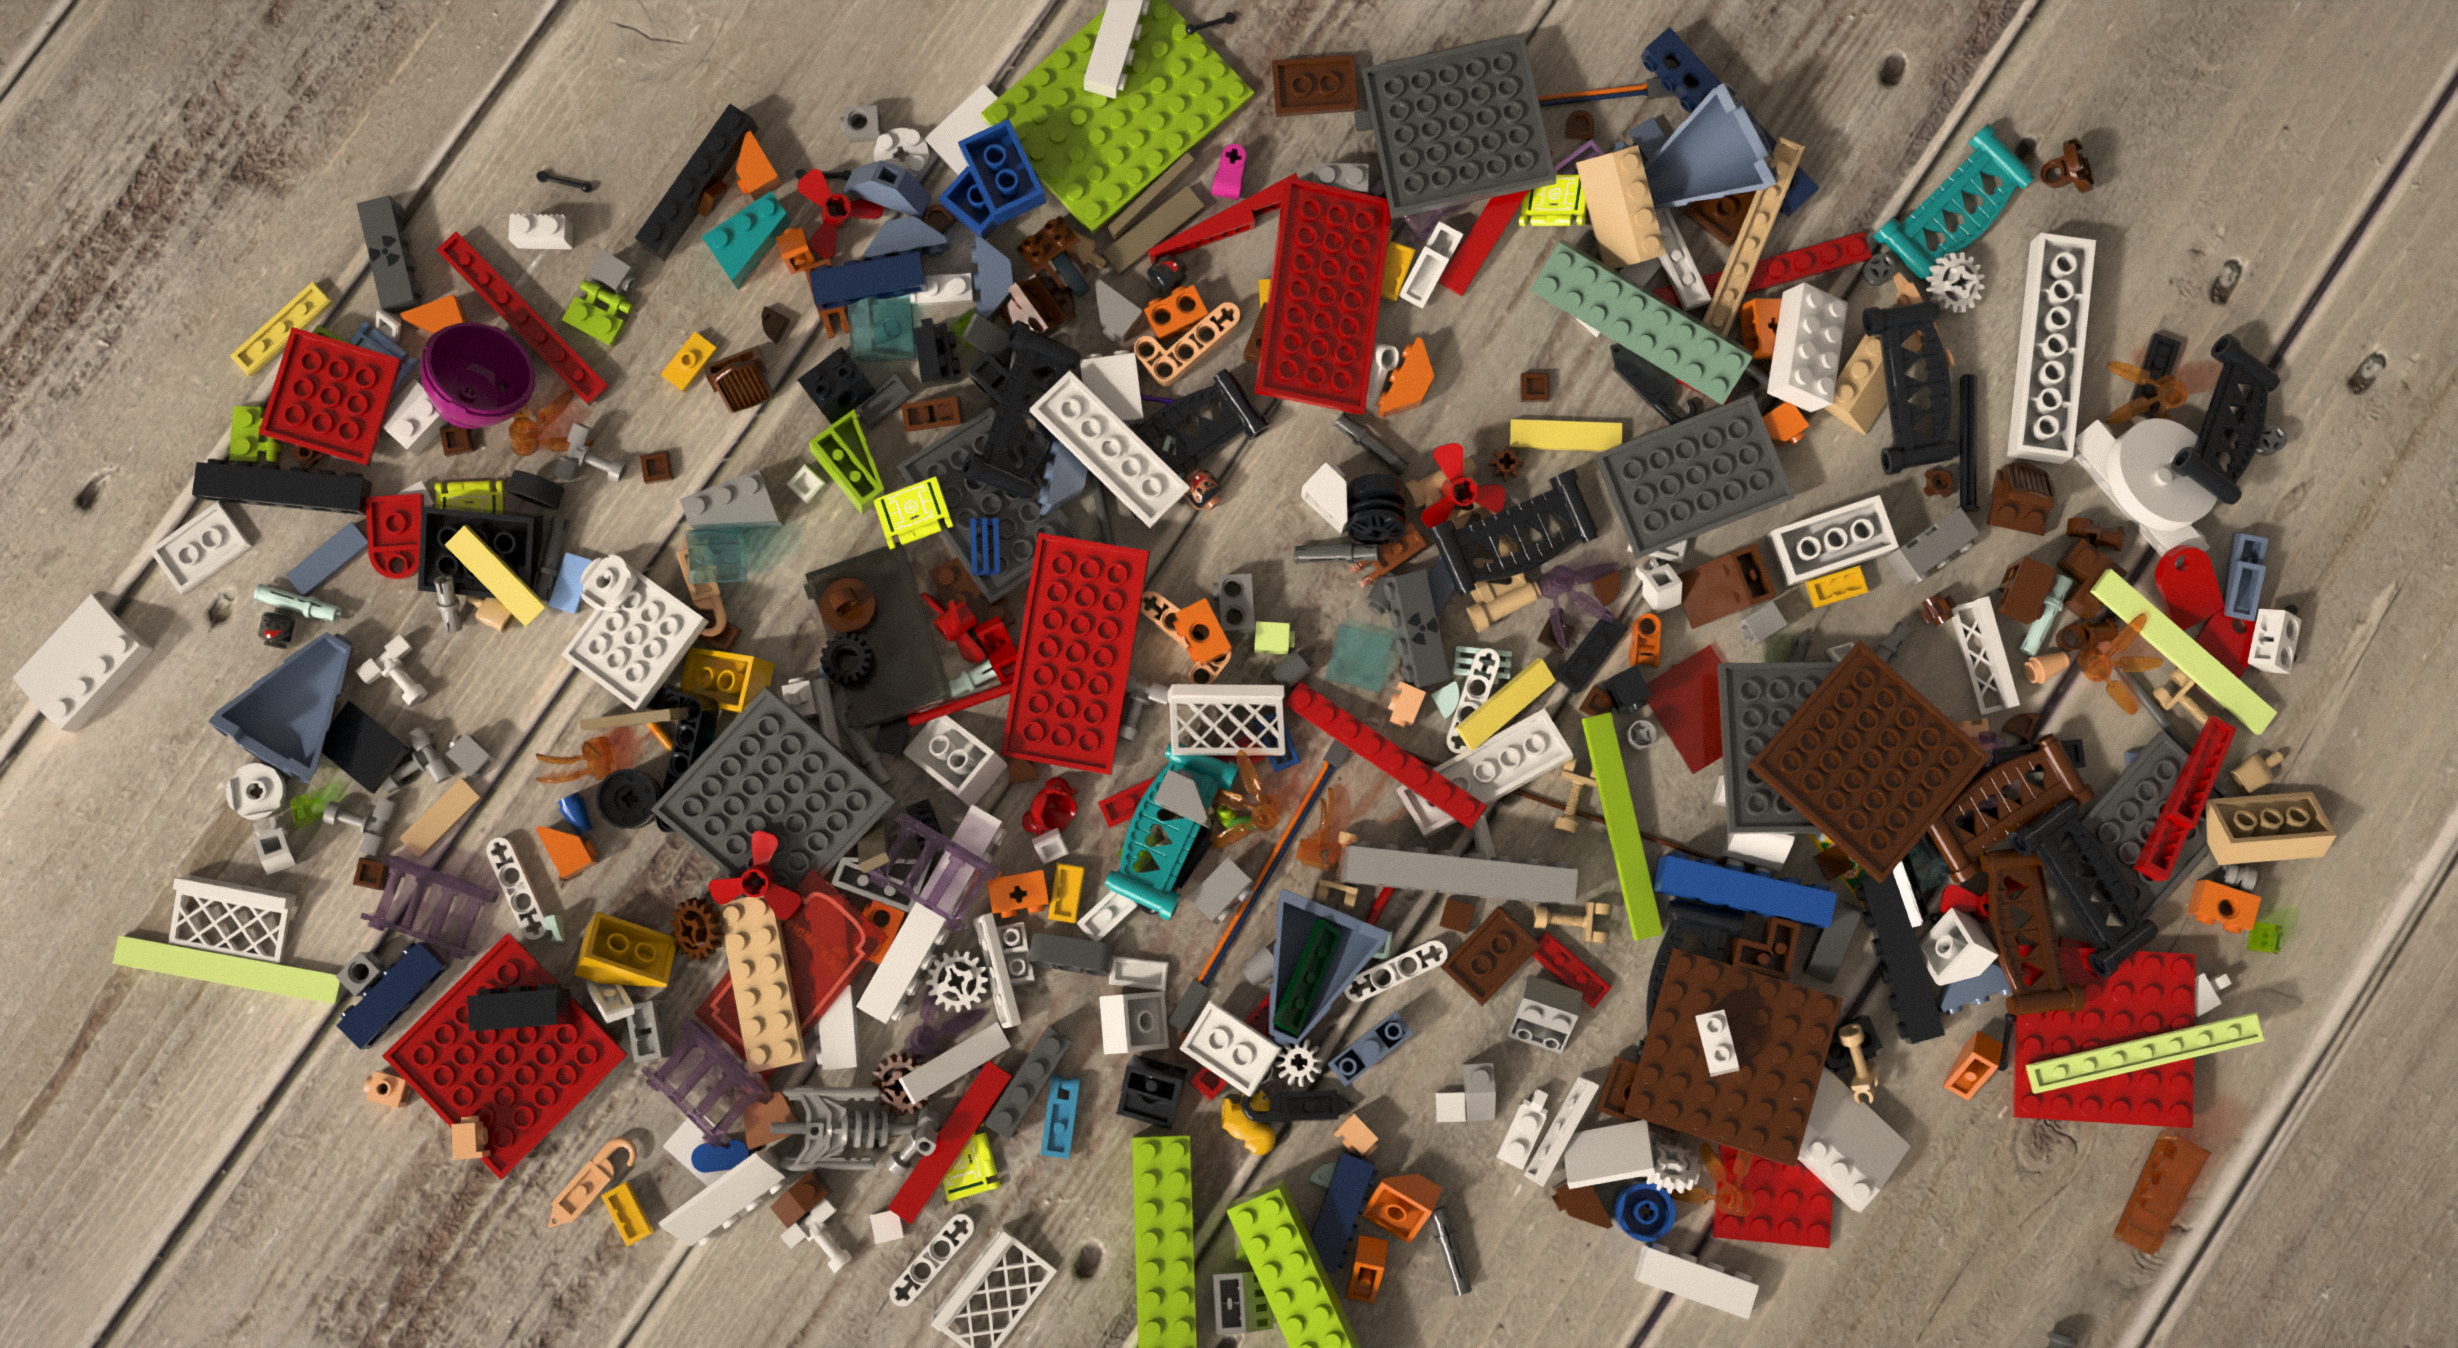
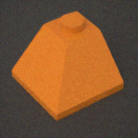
M1418 1173L1383 1178L1368 1200L1363 1214H1360V1216L1410 1244L1433 1212L1442 1187Z

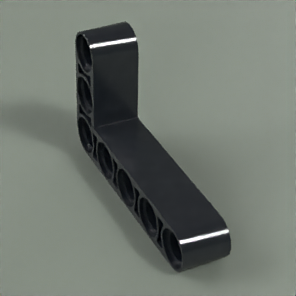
M663 683L646 708L663 710L688 707L689 717L678 720L661 797L713 742L719 716V705L715 699L667 683ZM656 815L657 826L662 832H676Z

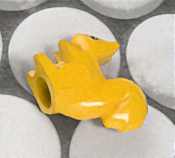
M1260 1090L1258 1094L1250 1098L1249 1104L1255 1111H1269L1270 1100ZM1241 1093L1240 1103L1232 1104L1229 1098H1223L1221 1112L1222 1128L1226 1129L1236 1139L1245 1140V1148L1249 1149L1252 1154L1260 1156L1272 1151L1276 1142V1133L1269 1125L1251 1121L1244 1115L1241 1102L1245 1093Z

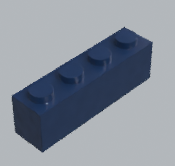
M904 250L899 252L898 256L893 257L877 255L872 257L871 261L866 262L850 260L845 262L844 266L839 267L823 265L817 267L816 271L809 272L814 303L819 311L928 291L923 258L920 252H915L914 250Z
M414 942L402 952L404 957L397 964L393 963L388 966L381 974L383 978L376 985L372 984L361 994L363 999L356 1006L351 1005L341 1014L342 1020L336 1026L360 1050L370 1049L450 967L427 942H418L417 944Z
M1345 1150L1340 1152L1310 1235L1325 1271L1333 1275L1336 1274L1337 1268L1343 1269L1348 1256V1252L1344 1251L1348 1240L1351 1242L1354 1240L1358 1228L1354 1221L1357 1213L1363 1214L1368 1198L1364 1197L1367 1186L1373 1187L1378 1170L1374 1169V1161Z

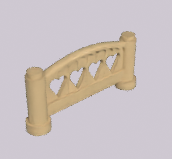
M1464 458L1463 477L1469 478L1476 485H1479L1473 478V475L1477 473L1475 463L1471 458ZM1442 470L1418 481L1412 479L1404 483L1406 497L1414 509L1424 504L1426 507H1429L1443 497L1442 485L1447 478ZM1464 484L1455 485L1453 490L1456 494L1458 490L1466 489ZM1473 502L1474 508L1470 511L1452 509L1447 521L1452 520L1456 530L1465 526L1472 514L1479 515L1482 520L1496 513ZM1500 533L1499 555L1506 558L1510 552L1517 553L1519 550L1517 544ZM1476 543V546H1475V551H1476V552H1477L1478 548L1480 547V545H1478L1477 543ZM1474 558L1473 560L1477 568H1482L1484 563L1492 564L1494 560ZM1525 572L1511 576L1512 582L1509 585L1487 583L1486 581L1476 582L1474 584L1476 590L1470 592L1476 603L1466 608L1467 615L1474 629L1480 633L1488 629L1490 623L1537 601V598L1541 596V591L1536 582H1527Z

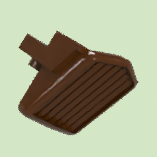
M1046 272L1034 274L1026 281L1015 282L1008 290L1012 294V299L1000 308V315L1010 329L1019 320L1028 324L1031 330L1044 336L1049 332L1058 331L1078 317L1075 314L1072 290L1066 286L1062 291Z
M759 345L705 366L708 382L714 392H719L731 413L752 408L773 397L772 388L765 375L767 369Z
M2028 462L2008 463L2003 466V470L1997 469L1990 495L1993 498L1986 524L2044 536L2051 508L2054 509L2056 504L2053 481L2050 480L2048 473Z

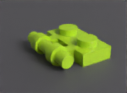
M583 280L580 284V290L588 293L587 298L584 301L575 296L562 321L613 347L626 324L617 316L620 311L630 314L634 305L625 301L626 298L618 293L614 295L604 290V286L597 282L591 283ZM599 299L609 304L607 312L596 307Z
M233 406L229 461L233 463L241 461L261 464V454L266 453V463L276 464L278 462V453H281L282 444L279 443V440L270 437L267 438V442L263 443V435L258 434L265 414L264 408Z

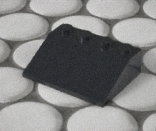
M439 504L423 506L421 513L418 591L437 592L434 579L446 575V581H448L447 576L449 575L453 578L454 591L457 595L496 598L445 546L464 525H468L533 591L542 545L544 515Z

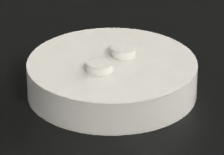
M2154 418L2144 420L2119 436L2109 451L2107 474L2115 497L2134 519L2153 529L2176 531L2186 528L2204 517L2217 501V497L2188 476L2182 477L2171 469L2172 460L2181 449L2188 446L2193 449L2195 447L2198 436L2187 427L2167 419Z

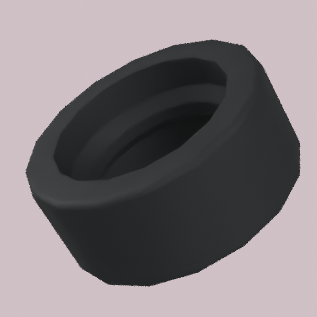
M520 470L513 471L506 489L508 493L520 499L553 510L558 509L565 492L562 486L552 481Z

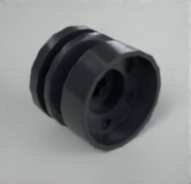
M1367 474L1357 477L1349 483L1347 487V506L1349 509L1347 513L1348 535L1355 541L1363 544L1379 543V545L1389 544L1402 538L1406 532V513L1404 510L1406 506V488L1404 483L1398 478L1386 474Z
M634 769L616 770L607 775L599 784L596 793V806L601 817L612 826L622 829L643 828L653 823L656 819V814L651 811V808L661 798L662 789L658 781L649 773ZM634 791V796L638 797L639 800L638 803H633L631 807V803L626 802L627 796H632Z

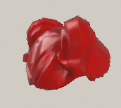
M1053 777L1045 784L1046 787L1040 790L1033 798L1030 809L1022 816V826L1026 832L1036 833L1037 837L1044 834L1045 831L1049 832L1055 828L1062 832L1068 826L1069 821L1074 818L1078 807L1073 797L1079 791L1076 788L1071 789L1064 778Z

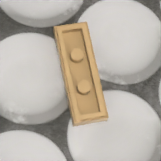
M460 778L399 838L418 858H422L483 798L464 778Z

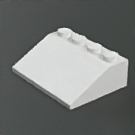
M90 594L13 678L40 712L60 730L76 733L152 652L153 648L99 599Z
M1824 1066L1798 1160L1852 1210L1862 1212L1880 1192L1911 1146L1863 1101L1861 1105L1858 1104L1854 1099V1093Z
M771 1147L757 1151L658 1224L662 1229L690 1247L698 1242L703 1246L716 1236L713 1233L714 1230L721 1225L726 1229L739 1220L737 1214L746 1208L749 1212L763 1202L761 1196L770 1190L773 1195L786 1185L784 1179L790 1176L787 1170H780V1167H778L780 1159Z

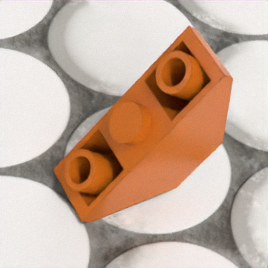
M1419 337L1416 338L1414 344L1410 342L1407 344L1401 356L1405 359L1402 367H1395L1389 379V382L1393 383L1389 392L1383 390L1376 406L1380 407L1378 416L1382 418L1419 407L1433 382L1434 373L1423 340Z

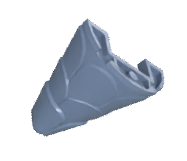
M1722 83L1717 88L1712 89L1687 120L1679 125L1663 147L1656 149L1643 165L1654 209L1683 206L1692 201L1723 198L1725 195L1763 190L1778 182V169L1776 166L1772 168L1770 161L1775 158L1758 121L1743 99L1740 101L1735 99L1733 95L1737 94V92L1728 83Z
M325 632L286 658L284 664L253 683L252 687L217 710L208 721L209 724L223 736L229 735L236 745L269 766L294 779L296 776L301 777L299 779L301 782L309 783L318 768L325 738L330 731L337 698L342 695L353 651L350 646L351 642L338 633L333 636Z
M1282 888L1280 897L1277 900L1273 981L1270 982L1269 1034L1273 1035L1272 1041L1288 1047L1289 1043L1297 1045L1331 1009L1330 1005L1351 984L1356 978V974L1381 948L1389 932ZM1316 920H1325L1341 931L1343 935L1300 1035H1291L1272 1021Z

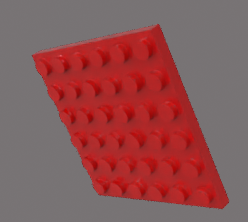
M507 933L382 1055L451 1129V1124L461 1123V1117L479 1116V1121H483V1127H486L488 1131V1142L484 1145V1148L491 1152V1156L480 1159L500 1180L504 1179L628 1056V1053L572 996V1024L469 1031L467 996L477 995V989L503 988V993H506V987L532 986V991H535V985L560 984L511 933Z
M2019 945L2017 949L2018 954L2021 957H2025L2036 945ZM2058 947L2066 984H2080L2085 993V1007L2080 1012L2068 1013L2065 1010L2016 1016L2013 1117L2193 1128L2194 1057L2040 1093L2032 1092L2025 1066L2027 1064L2188 1028L2195 1024L2196 954L2137 951L2119 965L2116 973L2109 978H2102L2092 970L2088 962V956L2096 949ZM2026 962L2021 964V970L2025 974L2023 981L2027 986H2030L2042 974V971Z

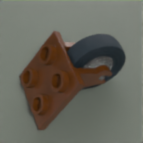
M1061 216L1049 220L1044 225V228L1036 234L1025 238L1022 244L1016 248L1035 274L1045 268L1062 291L1070 286L1079 298L1090 291V287L1082 277L1088 272V269L1072 249L1074 245L1080 242V239ZM1066 249V251L1074 260L1073 262H1071L1069 258L1066 256V254L1062 252L1063 250ZM1050 260L1059 273L1056 274L1048 262Z

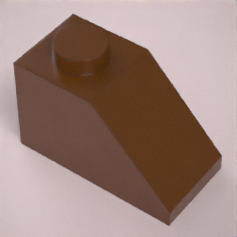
M811 1170L789 1188L770 1208L786 1228L789 1229L821 1200L832 1193L833 1190L816 1170Z
M1567 1180L1552 1187L1555 1195L1551 1197L1559 1212L1564 1210L1568 1216L1606 1229L1613 1227L1592 1185L1569 1189Z

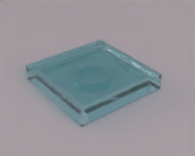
M1339 624L1325 679L1380 693L1393 638Z

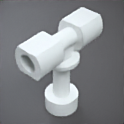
M399 634L384 646L387 651L376 660L368 659L355 671L369 685L381 675L384 677L391 676L405 692L402 696L403 700L409 707H412L421 702L428 692L420 683L413 685L400 669L403 665L401 659L414 648L404 636Z
M825 1197L810 1210L811 1214L800 1223H794L780 1236L790 1249L794 1248L804 1238L808 1241L814 1238L831 1258L828 1265L835 1273L853 1257L846 1249L840 1252L823 1231L827 1227L824 1221L837 1211V1208L829 1198Z

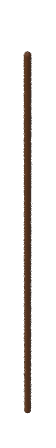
M1406 751L1407 753H1409L1410 755H1412L1413 757H1415L1423 763L1435 767L1443 764L1441 762ZM1520 789L1511 792L1563 811L1566 809V805ZM1577 809L1575 815L1606 825L1604 818ZM1639 831L1642 838L1700 858L1717 861L1721 865L1725 864L1724 859Z

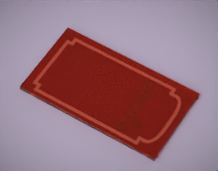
M814 869L807 874L794 890L802 897L801 905L788 919L780 920L803 1040L888 938L885 932H882ZM729 970L694 1013L747 1062ZM781 1067L758 1073L768 1082Z

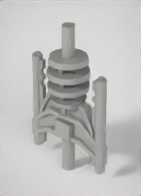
M799 1085L785 1087L783 1094L788 1096V1100H801L806 1110L805 1122H770V1134H804V1143L797 1155L785 1156L784 1160L778 1162L780 1170L789 1171L873 1170L876 1167V1162L870 1160V1156H862L860 1159L851 1156L849 1159H845L844 1156L834 1155L844 1151L847 1138H852V1145L855 1148L860 1147L861 1139H865L866 1148H873L874 1139H879V1146L883 1147L887 1144L888 1135H909L912 1130H916V1123H888V1114L882 1110L880 1111L879 1118H875L874 1110L867 1109L866 1118L862 1119L861 1110L857 1109L853 1112V1119H848L846 1106L837 1101H848L850 1098H854L855 1101H859L861 1098H865L866 1101H874L875 1097L881 1095V1090L878 1087H812Z

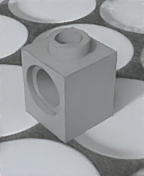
M878 106L844 107L845 117H840L841 133L846 134L849 143L877 141L878 137L882 135L881 114ZM859 120L867 121L863 128L857 129L854 127L855 123Z
M605 250L601 252L588 271L594 280L622 296L625 292H629L636 282L635 277L637 273L633 268Z
M1773 601L1739 622L1742 626L1740 628L1742 636L1747 642L1751 641L1754 646L1788 625Z
M467 733L463 736H457L450 743L449 747L451 749L446 753L465 773L476 779H479L497 760V757L477 738Z
M373 951L371 953L359 952L336 975V978L355 997H361L366 988L372 984L376 985L383 978L381 974L386 969L383 966L385 961ZM365 964L369 969V975L363 980L360 977L359 971Z

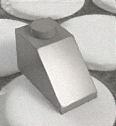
M1098 278L1095 282L1100 322L1103 328L1102 332L1115 342L1118 339L1124 343L1144 318L1143 310Z
M1178 769L1177 773L1168 770L1153 801L1162 808L1210 829L1212 822L1199 786L1192 780L1194 776L1181 769Z
M1493 1062L1462 1064L1466 1122L1495 1120L1496 1088Z

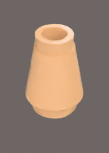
M2062 651L2031 657L2024 664V672L2031 683L2038 682L2042 684L2064 668H2067L2069 666V659Z

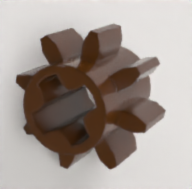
M1506 445L1501 453L1495 449L1493 455L1497 459L1488 462V465L1494 466L1495 469L1492 476H1503L1504 482L1507 481L1510 475L1517 478L1519 473L1515 468H1520L1524 465V462L1518 461L1517 458L1520 451L1518 450L1513 453L1509 451L1508 445ZM1503 458L1508 459V463L1511 464L1509 469H1504V464L1501 463Z
M1939 592L1921 602L1925 609L1919 612L1926 624L1933 621L1937 627L1954 617L1951 609L1957 605L1950 595L1943 598Z

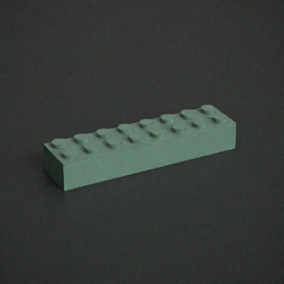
M1564 239L1558 242L1530 290L1721 405L1724 404L1755 354L1753 351Z

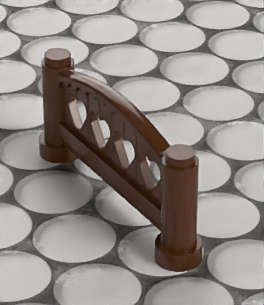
M2053 733L2045 735L2037 741L2039 744L2038 750L2004 761L1973 780L1958 794L1927 830L1950 868L1948 874L1955 884L1975 876L1980 869L1974 858L2007 838L2019 826L2027 825L2063 799L2071 798L2078 806H2081L2095 796L2091 786L2083 782L2058 737H2054ZM2037 764L2042 765L2044 769L2043 789L2027 782L2024 777L2028 770L2034 771ZM2014 779H2018L2021 783L2020 804L2004 797L2001 793L2002 788L2005 785L2011 786ZM1991 794H1995L1998 799L1997 820L1982 813L1978 808L1980 801H1987ZM1968 809H1972L1975 814L1974 835L1957 827L1955 824L1956 817L1959 815L1964 816Z
M2014 848L1986 851L1978 856L1979 869L1989 873L1988 911L1995 950L1999 955L2000 966L2012 990L2011 997L2006 999L2007 1011L2016 1016L2065 1010L2068 1013L2082 1011L2086 1002L2083 988L2078 983L2066 984L2043 873V870L2047 869L2043 862H2041L2036 852L2029 856H2023ZM2005 877H2009L2025 886V889L2014 900H2010L2006 896L2008 888L2004 885ZM2011 905L2031 914V917L2019 929L2012 925L2013 916L2009 911ZM2017 933L2037 943L2025 957H2021L2018 954L2017 949L2019 945L2015 941ZM2023 962L2042 971V974L2030 986H2027L2023 981L2025 975L2021 970Z

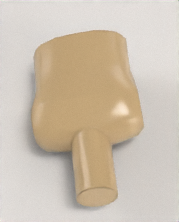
M1073 231L1080 239V242L1074 245L1072 249L1083 264L1086 265L1089 262L1103 270L1107 260L1094 253L1096 248L1095 242ZM1066 249L1062 252L1066 254L1072 264L1079 268Z
M466 596V601L478 608L475 614L476 619L497 629L501 633H506L517 620L497 598L486 597L484 599L477 596Z
M2278 751L2266 759H2263L2259 754H2253L2246 758L2239 766L2232 769L2230 776L2239 790L2248 796L2258 788L2273 781L2274 776L2271 768L2282 762L2284 758Z

